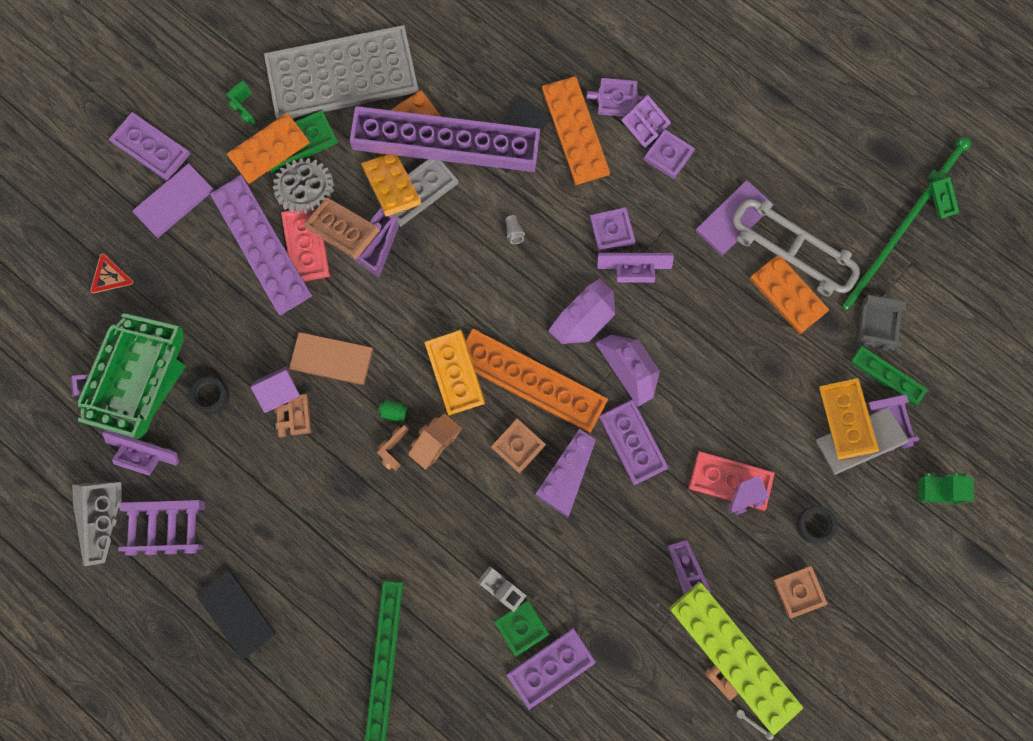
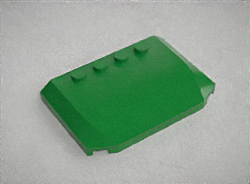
M123 313L121 315L123 319L117 325L113 324L108 329L79 397L78 407L81 408V418L78 417V422L139 439L149 428L184 341L183 329L176 325Z

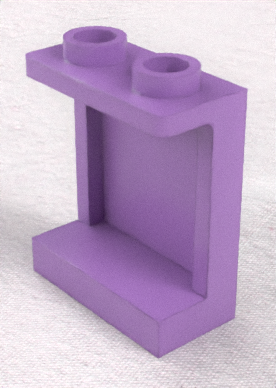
M907 395L867 403L869 416L889 407L909 440L908 443L901 446L902 449L914 446L913 442L919 440L918 436L914 437L905 404L909 402Z

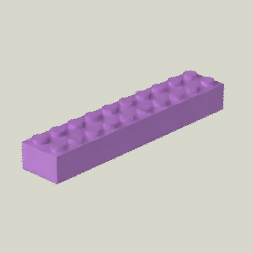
M355 106L350 144L352 149L357 151L535 172L540 129Z

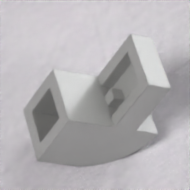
M490 566L477 581V583L513 612L526 597L524 593Z

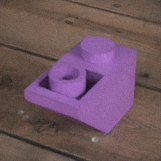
M760 475L737 485L727 510L729 514L735 512L736 515L746 512V507L750 505L756 508L765 504L764 500L768 499L769 495Z

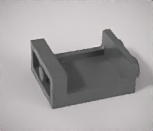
M871 295L862 300L857 343L863 344L866 348L880 347L882 350L889 352L901 346V342L898 341L901 314L906 309L907 302Z

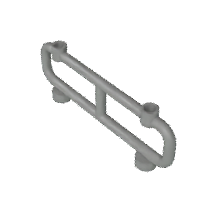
M748 199L740 204L733 217V224L740 231L737 237L739 243L744 246H750L753 240L820 281L817 291L824 296H831L833 291L846 293L853 288L859 278L860 269L850 259L852 256L851 252L848 250H842L841 252L835 250L771 210L772 203L767 200H762L760 203L757 200ZM748 207H754L759 214L767 215L798 235L788 252L741 223V217ZM804 240L834 257L839 264L851 268L852 275L844 286L837 284L794 257Z

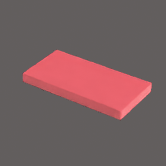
M310 209L306 215L304 210H301L300 214H297L296 210L292 213L290 211L281 212L287 252L303 280L309 281L330 277L324 240L303 226L312 216L313 212Z
M698 451L688 489L731 501L738 484L760 475L768 495H770L775 472ZM768 499L764 500V505L756 507V509L765 511Z

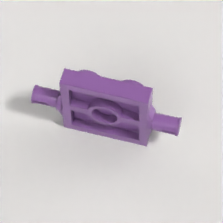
M601 78V86L598 92L587 91V99H597L599 115L624 117L645 97L638 96L637 81Z

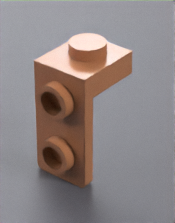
M405 425L402 428L400 426L396 428L392 433L393 437L389 441L385 440L378 447L379 451L377 454L383 458L381 463L388 470L393 468L396 471L401 466L388 451L409 431Z

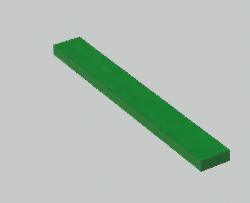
M383 580L365 741H386L404 582Z

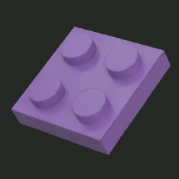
M664 129L645 155L644 161L672 179H675L694 153L695 148Z
M626 207L590 215L598 252L635 244Z

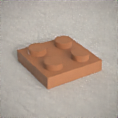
M516 419L491 448L520 474L546 444L521 421Z
M812 566L773 580L789 619L828 605Z

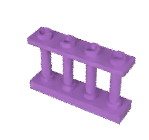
M191 500L120 503V511L127 512L129 519L127 547H118V551L125 552V555H137L138 551H145V555H157V551H165L164 554H177V550H184L185 554L197 553V550L203 549V545L195 544L196 514L198 510H205V502ZM186 510V514H188L187 545H175L176 514L179 511ZM159 511H166V514H168L167 545L155 546L156 520ZM139 512H146V515H148L147 546H136L137 516Z

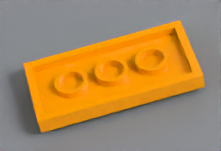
M387 154L361 163L362 169L386 217L421 205V200L398 155Z
M462 330L425 342L448 416L486 404Z
M856 378L819 386L838 460L879 452L859 379Z

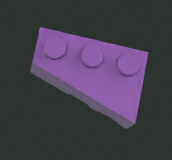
M382 208L370 221L380 231L357 259L352 258L378 278L381 275L399 227L397 218L394 215L386 217Z

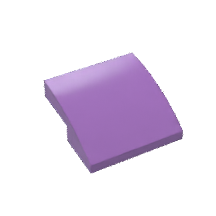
M646 95L621 119L644 148L671 123L649 95Z

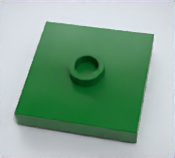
M529 600L520 604L514 612L511 610L494 621L515 657L550 635Z

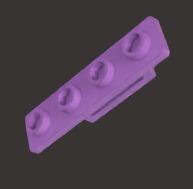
M599 253L597 268L616 269L617 282H655V269H671L674 255L673 253Z
M104 430L102 433L105 443L119 447V450L112 459L115 465L150 476L159 460L175 466L179 463L177 453L170 448L164 449L151 442L146 443Z

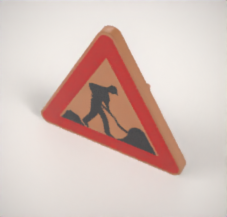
M105 254L100 255L90 290L92 294L133 284V280Z

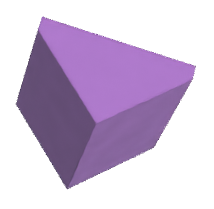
M288 366L253 382L251 385V389L264 413L300 397Z

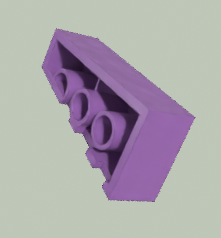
M580 429L535 495L567 518L570 515L596 439Z

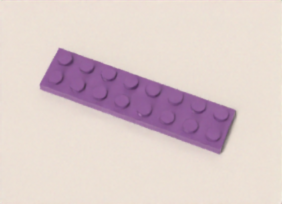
M240 175L210 194L277 313L281 316L312 297L311 292L245 178Z

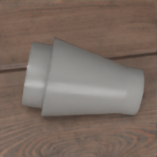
M515 215L508 216L506 218L507 240L511 244H519L524 241L525 233Z

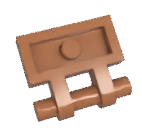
M307 394L300 395V397L289 401L288 404L274 409V413L277 415L275 426L276 430H278V437H286V429L290 428L292 436L311 433ZM289 411V421L285 422L284 412Z

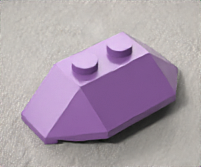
M601 279L593 282L560 314L548 332L561 344L589 342L615 316L614 291Z
M610 335L596 343L638 407L654 397L660 370L638 339Z

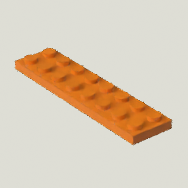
M472 329L466 344L477 375L587 433H591L608 401L607 398Z

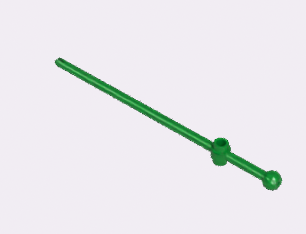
M967 137L959 138L956 141V149L938 172L933 169L927 179L934 182L945 178V175L961 153L970 148V139ZM930 185L842 306L844 310H848L930 198L932 195Z

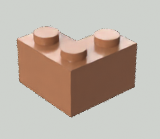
M443 414L440 418L435 417L429 426L425 425L419 431L420 437H417L412 442V449L408 455L426 470L436 462L442 451L456 439L462 428L446 414Z

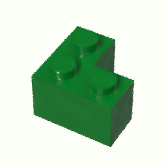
M925 473V476L918 478V502L959 505L974 501L973 477H966V473H953V475H945V478L938 477V474Z

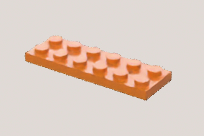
M576 76L542 86V92L574 184L578 185L610 175Z

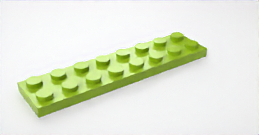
M701 582L695 584L668 608L773 736L803 709L798 700Z

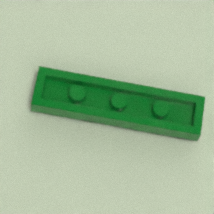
M863 346L858 349L850 361L852 365L897 395H907L909 403L914 406L920 403L928 390Z

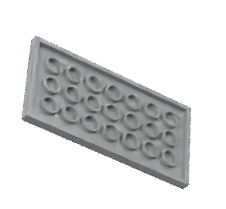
M404 25L264 54L276 119H279L286 113L291 118L311 115L321 110L326 112L419 92Z

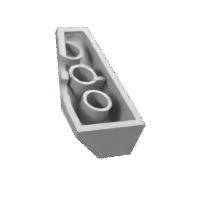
M121 482L72 485L73 507L83 566L105 563L111 543V532L117 521L115 519L118 508H120V503H122Z

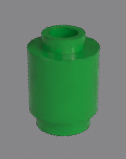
M385 399L384 402L380 403L378 413H381V418L396 422L405 421L408 406H404V403Z

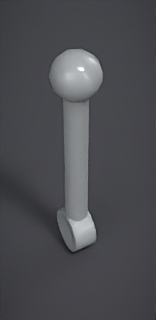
M737 710L736 716L738 718H743L744 720H746L760 732L765 734L768 740H772L774 738L771 732H767L757 723L748 718L745 715L744 711Z

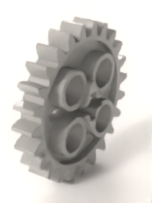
M300 158L299 163L293 160V165L286 163L287 168H280L282 174L276 173L277 179L273 180L275 184L273 186L274 195L278 203L282 204L284 209L289 207L291 213L295 209L297 214L304 210L306 215L309 209L314 213V208H318L326 198L331 199L330 193L334 192L332 187L334 186L333 178L328 168H324L323 163L318 165L317 160L311 163L310 158L306 162H303V159Z

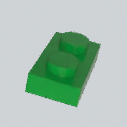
M945 177L929 183L938 219L959 213L951 178Z

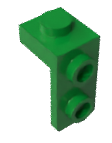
M241 81L239 84L234 85L232 90L226 94L230 100L228 104L234 111L238 109L241 113L239 114L246 123L250 122L254 126L256 122L253 117L240 104L252 94L247 84Z

